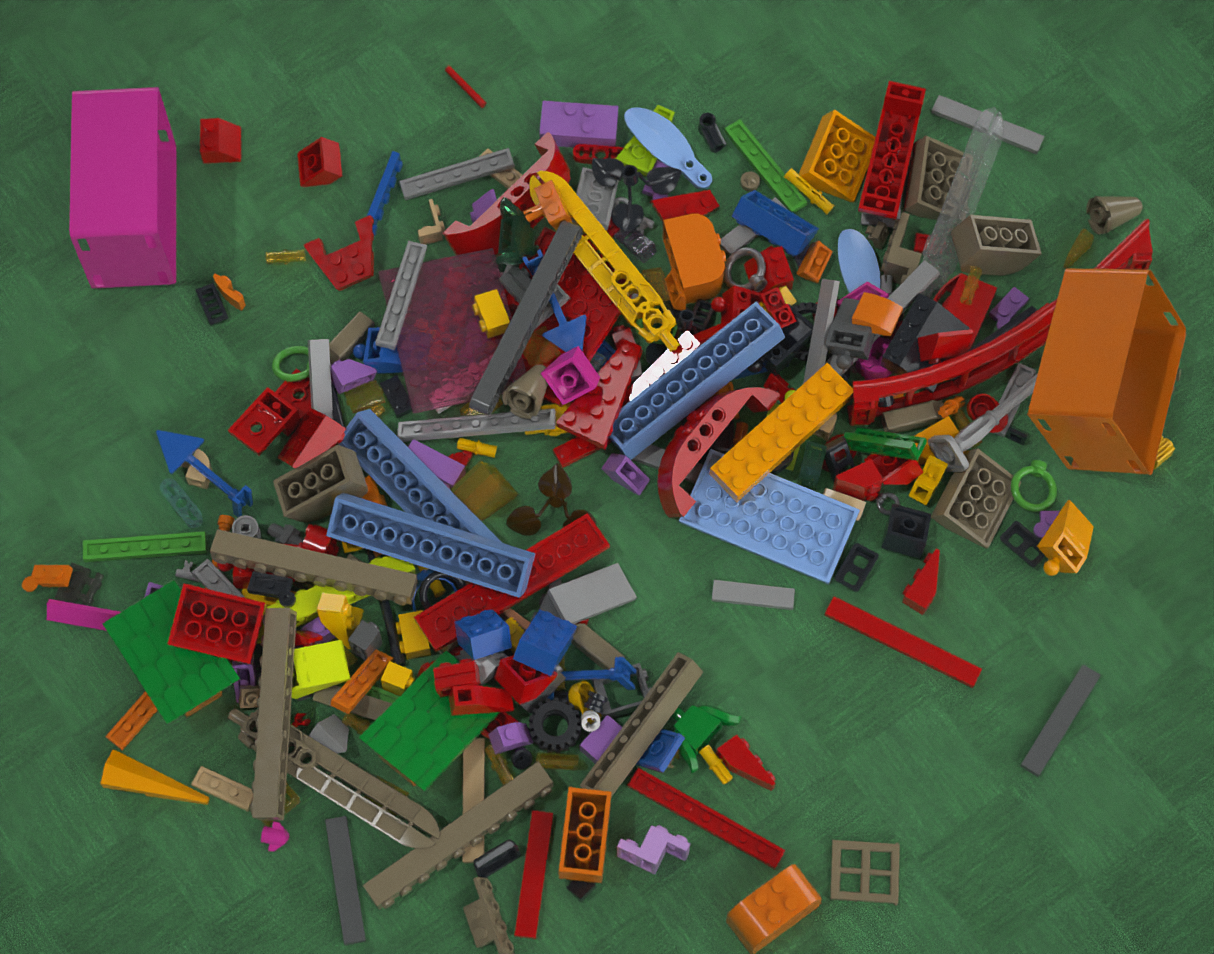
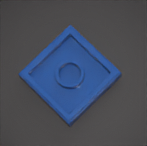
M661 729L636 765L664 773L685 738L679 733Z

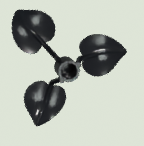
M593 158L592 160L593 175L600 185L613 187L617 180L622 181L623 179L624 184L628 187V204L621 203L616 205L611 213L613 223L624 232L637 228L644 218L642 206L638 204L632 205L631 187L637 184L638 178L647 186H652L653 192L665 195L671 193L676 188L681 176L680 169L658 167L652 169L647 174L646 180L641 175V172H637V168L634 165H626L624 167L620 160L614 158Z
M668 295L663 300V303L676 320L677 331L674 338L677 340L679 333H685L687 330L693 329L694 334L698 333L697 324L694 323V313L687 306L682 311L673 309ZM660 306L659 310L663 314L664 311ZM649 344L645 352L646 361L652 365L668 348L665 344Z

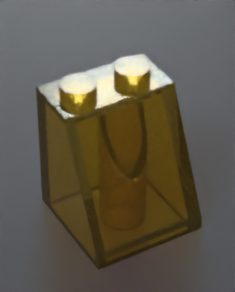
M479 461L450 489L481 522L519 495L495 465Z

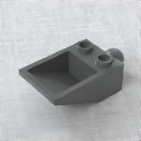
M849 298L843 299L830 326L825 344L830 354L839 355L836 359V364L843 370L851 367V357L868 360L875 336L871 331V327L852 324V316L860 300Z

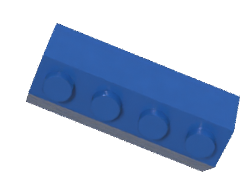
M756 190L740 198L731 216L740 225L750 227L755 234L765 236L773 245L782 246L785 252L796 256L804 251L819 230L816 226Z

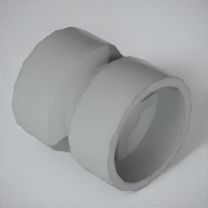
M244 515L236 518L233 522V533L262 539L258 523L253 517Z

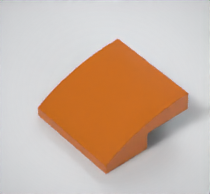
M864 292L852 316V324L871 327V331L874 334L891 336L903 311V307L884 297Z

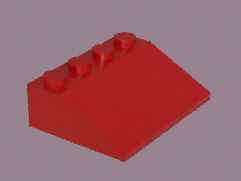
M310 408L277 458L296 469L334 447L336 443L339 444L345 437L344 431L346 428L327 415Z
M183 583L167 645L250 664L267 605L264 602Z

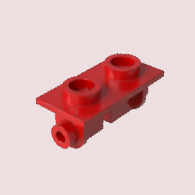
M772 373L763 386L765 389L778 392L781 395L778 399L781 403L785 401V394L789 390H795L793 387L789 389V384L780 375L775 377Z

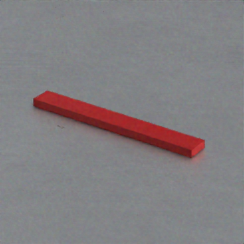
M835 596L825 612V616L971 688L974 687L982 671V668Z
M640 768L636 770L628 784L630 789L774 870L785 853L783 848Z

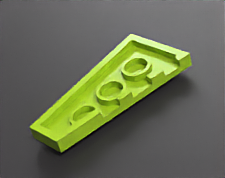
M657 105L653 112L662 115L670 122L675 114L674 111ZM635 136L616 157L617 160L624 164V167L626 165H634L637 168V172H641L645 176L653 169L657 159Z

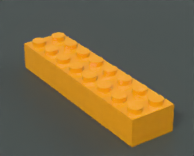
M826 363L710 468L709 475L737 503L853 398V388Z

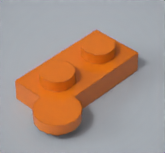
M34 565L32 575L23 580L22 588L26 592H32L38 585L42 587H68L73 568L70 565Z

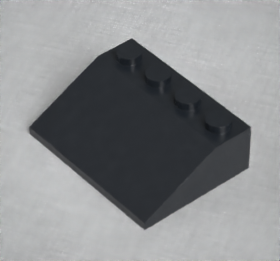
M919 293L883 354L880 366L897 375L933 366L935 364H929V361L920 360L918 338L940 332L969 330L970 328L938 302ZM938 384L925 387L924 389L933 393Z

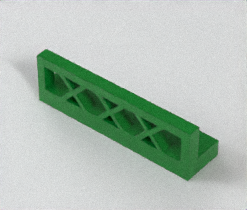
M857 428L855 433L845 432L844 434L849 449L852 451L918 461L927 443L926 438L863 428Z

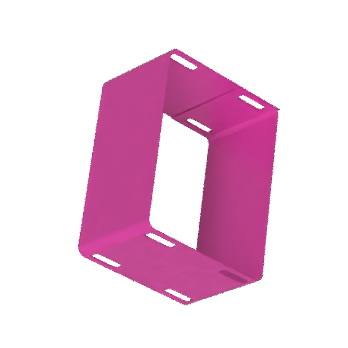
M159 87L72 91L69 231L70 238L91 289L176 284L177 146ZM158 130H165L167 132L169 142L161 141ZM78 239H86L90 251H82Z

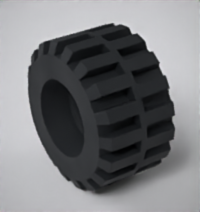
M550 698L545 699L544 703H538V707L532 710V715L529 718L530 735L533 743L538 745L542 751L547 750V753L550 754L552 752L560 754L563 750L565 752L568 751L569 747H573L576 741L579 740L581 718L578 710H575L572 703L568 704L567 700L563 699L560 701L559 698H554V700H550ZM554 715L561 716L567 721V730L560 736H550L543 730L545 719Z

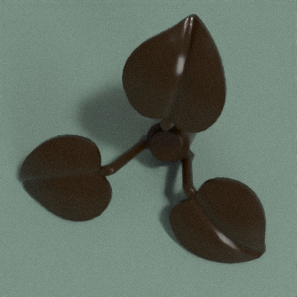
M558 463L539 479V490L543 495L549 497L539 513L535 514V510L531 506H521L508 516L506 522L508 528L518 534L525 536L534 535L541 528V521L538 517L551 504L555 508L563 506L565 517L567 518L563 523V527L587 513L597 526L594 516L586 510H575L571 513V516L569 515L565 498L569 497L572 492V483L565 470Z

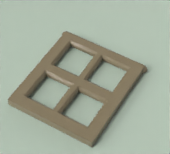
M833 840L830 899L898 905L899 843ZM841 849L861 851V868L840 867ZM870 851L891 853L890 870L870 869ZM840 873L860 874V892L840 891ZM870 875L890 876V894L869 893Z

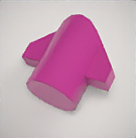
M273 821L272 827H263L261 842L269 844L268 851L274 852L289 840L288 831L285 830L279 821Z

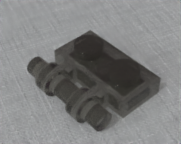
M71 562L70 566L73 568L69 585L68 587H59L54 599L75 604L77 601L82 602L81 605L92 606L97 590H100L102 587L101 582L104 575L96 573L94 579L90 578L91 570L89 568ZM85 584L90 586L86 595L82 594Z

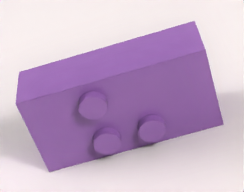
M543 101L540 138L549 132L558 147L574 148L578 144L616 147L618 106Z

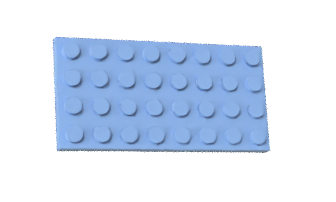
M710 449L690 494L696 502L684 517H680L679 523L829 585L860 510L771 473L736 503L709 475L710 468L725 455Z

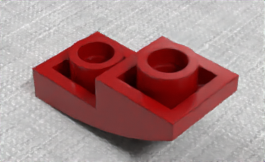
M778 287L759 295L767 313L781 328L796 322L789 304L785 303Z
M296 630L295 646L316 645V641L323 640L322 635L318 633Z

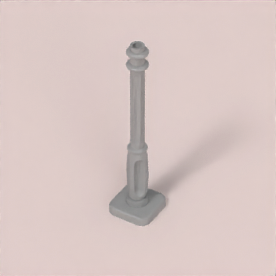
M1038 373L992 411H986L984 415L968 424L954 438L950 435H935L928 440V444L935 457L948 464L945 471L963 472L969 467V462L963 452L984 438L994 426L999 424V420L1033 393Z

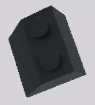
M892 503L881 548L920 559L927 544L931 514Z

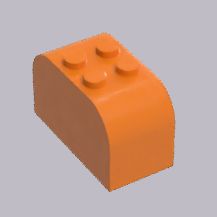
M689 214L663 220L662 239L671 269H676L685 294L686 304L695 303L699 299L708 300L718 295L723 285L726 255L724 250L720 249V235L715 233L712 222L700 214Z
M569 787L559 865V879L602 883L611 792Z
M793 864L738 903L728 913L726 923L748 952L755 954L819 907L822 898L797 865Z

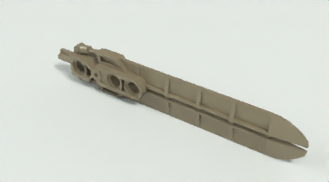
M234 708L230 711L228 719L241 726V732L238 735L239 740L249 749L252 748L256 752L254 744L258 732H252V730L256 726L257 718H259V709L254 713L252 712L248 717ZM290 724L288 747L294 746L295 749L292 753H288V774L404 846L419 849L432 847L436 843L412 828L415 825L439 839L438 825L425 808ZM306 757H312L308 764H303V760ZM320 766L321 768L325 769L326 771L331 773V775L329 776L326 773L322 772L318 769V767ZM335 777H338L342 781L354 787L355 789H357V791L354 792L350 788L338 782L337 780H335ZM361 793L365 794L366 796H368V797H370L371 799L375 800V801L378 802L379 804L383 805V807L380 808L379 806L375 805V804L372 803L371 801H369V800H367L366 798L362 797L360 794H361ZM386 810H391L395 814L407 820L409 823H404L403 821L388 813Z

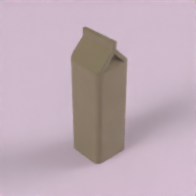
M359 311L329 343L330 368L338 360L345 361L353 353L354 347L361 344L367 338L368 328H375L374 322Z
M931 400L883 412L881 416L883 429L885 432L901 433L933 425L944 419L941 415H938L940 407L944 405L943 401Z
M574 624L577 626V629L572 639V644L603 670L614 668L615 657L625 658L624 655L587 625Z

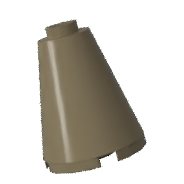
M1095 196L1090 198L1086 207V213H1090L1091 218L1088 220L1089 225L1096 234H1106L1140 215L1142 202L1137 197Z
M533 366L503 392V403L505 406L508 404L511 407L510 411L514 415L530 419L539 413L548 383L541 375V372L546 369L545 366Z

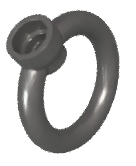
M741 248L730 255L725 263L724 281L729 288L736 285L760 292L766 287L767 280L764 278L766 265L761 253L753 248ZM742 256H752L758 264L757 274L752 275L747 284H736L731 277L733 264Z

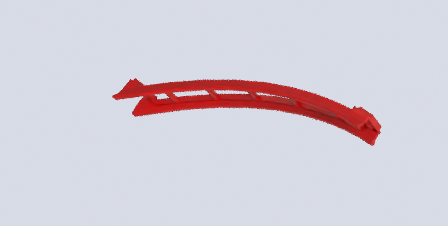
M1145 219L1093 269L1148 270L1152 262L1153 253L1149 219ZM1057 299L1011 330L960 356L901 375L853 381L854 403L847 406L849 424L851 426L870 425L874 422L875 417L882 416L883 412L931 400L939 401L994 377L1026 358L1046 343ZM960 376V378H958L955 381L951 380L949 382L938 385L933 393L927 390L915 393V391L918 389L929 387L941 383L943 381L952 379L954 377ZM906 393L905 396L894 399L893 405L878 407L879 398Z

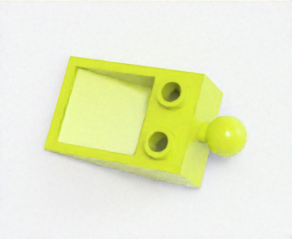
M342 640L294 649L292 698L298 699L351 680Z

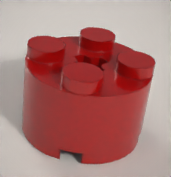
M309 524L305 532L304 541L299 543L298 548L337 556L339 547H336L337 541L341 542V540L326 536L327 528Z

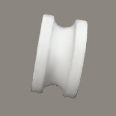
M593 710L585 711L581 716V724L586 731H596L600 726L599 715ZM591 718L593 720L595 718L593 724H590V722L587 724V719Z

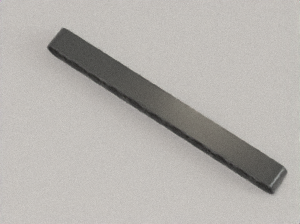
M565 220L559 225L470 400L469 406L471 409L488 416L493 412L581 239L582 227Z

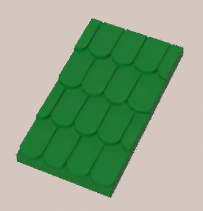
M175 580L102 623L167 725L182 715L188 718L220 698L222 690L240 680L229 661L225 658L167 645L181 595V589Z
M448 651L441 654L359 737L360 740L378 754L383 762L414 787L417 785L424 792L501 713L451 715L449 695L443 697L438 695L435 689L433 671L434 668L439 667L442 663H460ZM488 683L483 685L485 687H492Z

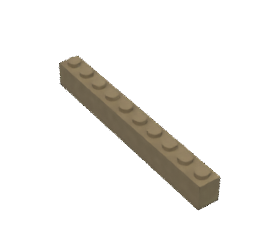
M219 529L216 531L210 549L212 560L219 564L230 563L242 569L246 567L252 568L259 573L269 572L276 576L291 577L299 582H313L320 587H325L326 585L334 587L338 591H353L360 596L370 595L378 600L388 599L399 605L412 604L418 583L417 574Z
M266 608L265 615L263 616L264 635L261 639L263 656L260 658L262 672L259 678L260 697L257 700L259 718L256 720L258 733L254 744L256 760L253 763L255 779L252 783V792L254 794L253 802L250 806L252 818L257 820H284L297 612L291 608Z
M537 762L440 830L439 839L433 836L429 838L436 842L432 847L415 848L365 883L363 887L379 910L390 907L394 904L395 898L400 895L402 897L412 891V886L416 883H424L430 878L429 874L437 870L438 872L448 865L447 862L453 857L457 859L465 853L464 849L469 845H472V847L476 846L483 840L482 836L487 833L493 834L500 828L499 825L505 820L507 822L513 820L518 815L517 812L522 808L525 810L530 808L535 803L534 800L539 796H547L552 791L551 788L554 787L553 781L540 763Z

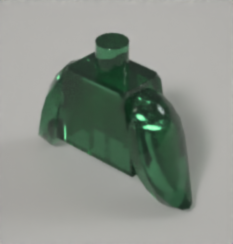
M503 197L500 203V213L503 219H501L499 255L495 256L496 264L521 265L524 263L523 257L530 258L536 255L539 250V246L535 244L536 233L530 227V222L527 221L526 215L509 199Z

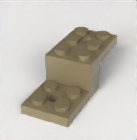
M902 212L900 219L896 218L894 230L890 236L881 267L886 280L887 275L893 276L892 282L900 285L919 266L922 255L921 253L901 248L910 215ZM904 312L899 317L900 321H902Z

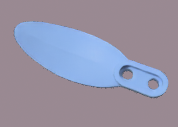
M631 108L625 112L624 119L628 128L654 157L669 167L680 169L681 174L697 189L705 190L710 186L712 175L694 157L686 138L669 120L645 108ZM686 163H691L692 167H687ZM700 176H704L706 180H700Z
M854 229L842 231L838 239V260L848 292H852L867 281L880 288V271L872 246L860 232Z

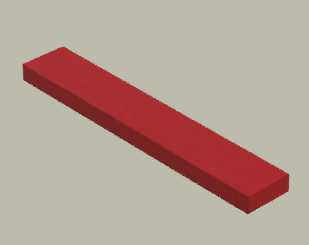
M532 810L515 937L536 939L553 813Z

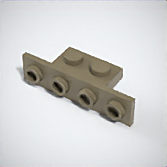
M474 878L473 880L480 899L463 907L476 947L482 948L495 941L499 954H514L513 944L506 932V924L499 912V904L492 892V884L488 878Z

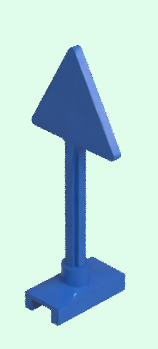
M541 250L537 251L539 256L530 261L526 256L523 257L525 265L532 276L544 257ZM553 292L549 302L559 326L543 333V337L564 352L577 346L583 352L587 317L582 315L567 322Z
M160 430L156 431L170 474H173L184 462H187L228 495V498L232 501L233 514L235 516H242L241 508L246 504L249 507L253 505L252 490L245 485L240 491L233 489L192 455L204 443L203 438Z
M615 657L614 668H610V670L563 671L561 673L566 677L564 681L610 679L617 680L627 690H635V685L630 681V674H636L637 670L624 657ZM554 691L547 697V699L550 698V700H554Z

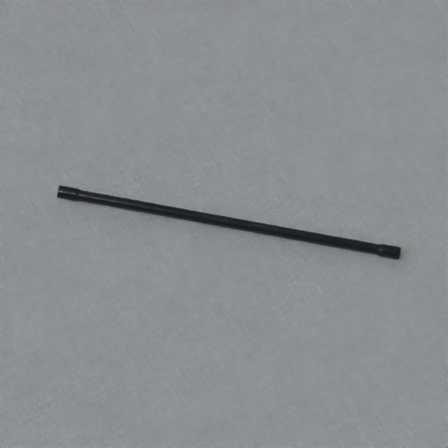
M331 381L333 419L346 428L337 390ZM366 549L370 563L377 557H375L372 550ZM388 599L379 600L393 663L404 666L406 661L404 653H401L399 637L390 602Z

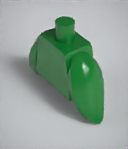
M692 705L686 712L677 707L671 716L677 721L674 725V732L681 734L685 738L678 752L689 766L691 774L698 771V752L713 739L722 726L739 725L741 716L733 715L711 705H699L698 707Z

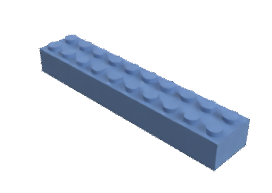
M755 302L623 406L613 424V431L611 436L609 435V439L623 455L632 460L782 341L785 336L780 325Z
M371 409L357 412L344 431L345 437L339 445L356 452L360 466L406 513L501 542Z
M346 493L335 497L326 536L519 598L526 592L536 554Z

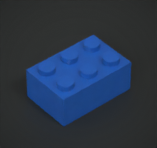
M540 609L520 638L513 659L551 676L570 647L577 626L568 620L560 619L550 612Z

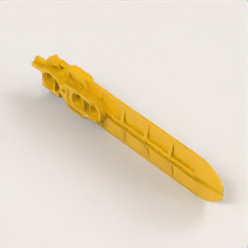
M548 171L537 172L544 183L552 180L558 186L571 218H573L578 226L583 228V232L586 234L585 237L581 236L573 252L615 304L627 322L639 331L638 334L647 343L657 342L661 339L670 352L676 350L680 344L670 333L672 331L671 328L676 325V320L670 310H667L658 293L645 280L570 185L554 173ZM533 175L530 178V194L534 204L538 205L539 199L534 188L542 184ZM589 239H590V241L594 244V246L598 249V251L602 254V256H603L602 259H601V257L597 254V252L593 249V247L589 244V242H588ZM606 261L614 269V272H612L609 269V267L605 264ZM620 279L626 280L624 284L617 283ZM631 294H638V297L635 299L629 298ZM654 306H661L664 313L662 314L659 309H654ZM637 319H643L644 328H640L635 323ZM655 323L662 324L660 328L652 327Z

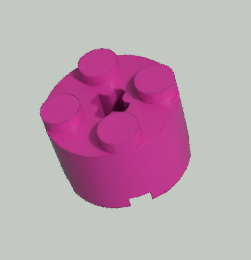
M879 337L872 344L868 360L858 358L855 361L856 370L865 377L864 379H879L892 374L891 371L880 366L882 356L892 340Z

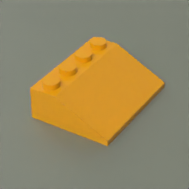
M834 109L822 116L799 175L816 190L849 202H854L870 163L875 136Z

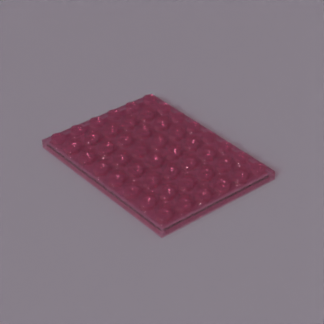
M493 248L422 263L396 345L413 414L470 402L504 335L503 333L487 338L486 333L481 331L479 321L481 320L479 315L475 316L472 308L474 296L497 289L510 321L512 319L504 287L499 282L501 276ZM400 267L378 271L386 307ZM522 355L503 392L526 373Z

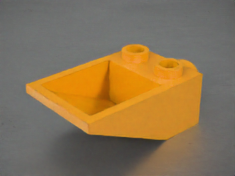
M1067 500L1037 545L1040 551L1049 559L1043 566L1044 572L1049 576H1054L1059 571L1060 573H1077L1087 559L1094 526L1071 500Z

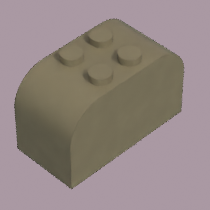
M969 215L951 232L961 271L965 273L1009 275L1024 269L1042 254L1032 220Z
M336 445L273 481L284 517L299 522H313L331 515L335 497L342 493L362 498L368 492L356 452L340 445Z

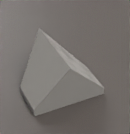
M334 714L318 722L309 737L336 754L347 752L349 728Z

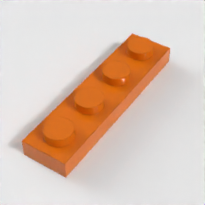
M376 649L351 676V680H348L331 699V706L349 714L380 679L389 661L393 662V657Z

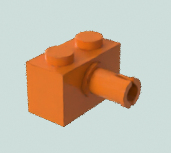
M552 180L534 188L539 204L523 211L528 222L545 215L550 225L556 229L562 221H572L558 186Z

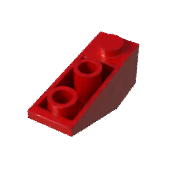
M937 548L933 554L928 553L923 561L925 566L923 569L918 568L913 576L915 581L912 585L908 584L902 593L904 595L902 603L921 615H924L936 595L940 550Z
M462 685L452 686L449 694L451 715L509 712L514 710L512 696L505 689Z
M736 734L717 748L716 755L719 759H723L722 763L729 771L770 791L775 788L776 779L769 770L766 771L763 768L762 760L757 754H752L749 750L750 746L744 738L740 739Z

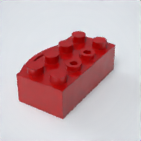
M960 273L945 283L933 300L938 302L946 292L951 293L942 306L970 329H973L968 351L973 347L995 297L997 287Z

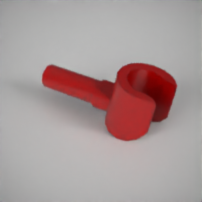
M298 713L295 715L294 722L291 725L296 728L299 725L307 726L311 720L305 719L302 721L306 713Z

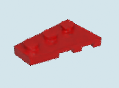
M711 190L651 200V204L662 222L666 219L689 214L705 216L720 206Z

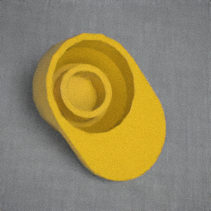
M587 681L574 684L568 693L569 703H572L574 708L582 714L585 711L591 710L583 705L588 701L589 691L595 692L592 685ZM588 718L587 723L593 724L595 718L593 720Z

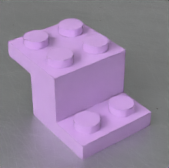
M651 825L641 848L637 847L638 844L630 839L626 841L621 839L617 846V857L652 874H656L666 852L686 861L690 843L681 835H676L675 837L669 834L668 830L662 826L654 827Z

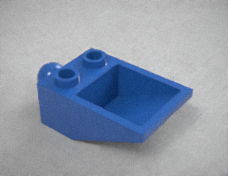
M380 327L368 328L366 345L358 344L353 349L354 356L357 359H364L363 363L375 368L376 374L427 371L432 336L431 334L401 329L396 348L392 350L375 345Z

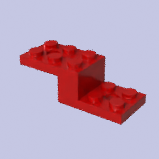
M296 368L292 374L300 373L301 371ZM308 377L296 382L284 381L275 392L267 387L228 429V433L260 456L281 432L289 436L311 408L310 378ZM296 392L304 393L301 399L293 397ZM254 425L262 426L261 431L257 433L252 432L251 429Z

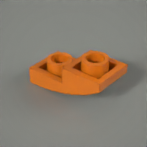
M214 273L213 279L218 291L231 305L242 311L246 306L243 295L239 291L233 290L231 280L224 275L219 276Z

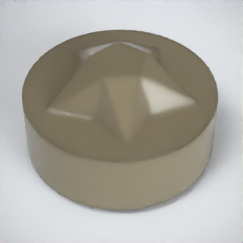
M746 172L741 176L740 184L744 190L751 192L759 187L760 178L755 172Z

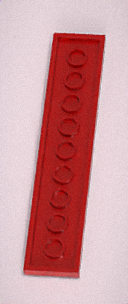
M587 513L526 550L536 554L526 592L520 598L471 582L414 616V620L435 652L457 640L455 621L461 620L465 616L480 614L484 610L493 609L499 615L610 548V544Z

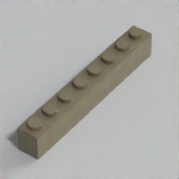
M679 652L676 654L579 785L582 789L611 792V797L702 675L703 671L691 658Z

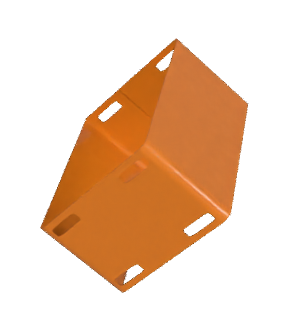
M1067 268L1064 272L1027 415L1067 469L1147 475L1153 473L1185 342L1186 327L1151 270ZM1147 275H1149L1154 286L1146 285ZM1164 312H1170L1178 325H1171ZM1038 419L1045 420L1052 431L1045 430ZM1064 456L1073 458L1072 465L1068 463Z

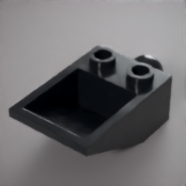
M790 304L789 306L796 322L781 328L785 338L747 368L751 373H758L763 366L776 377L811 339L814 325Z

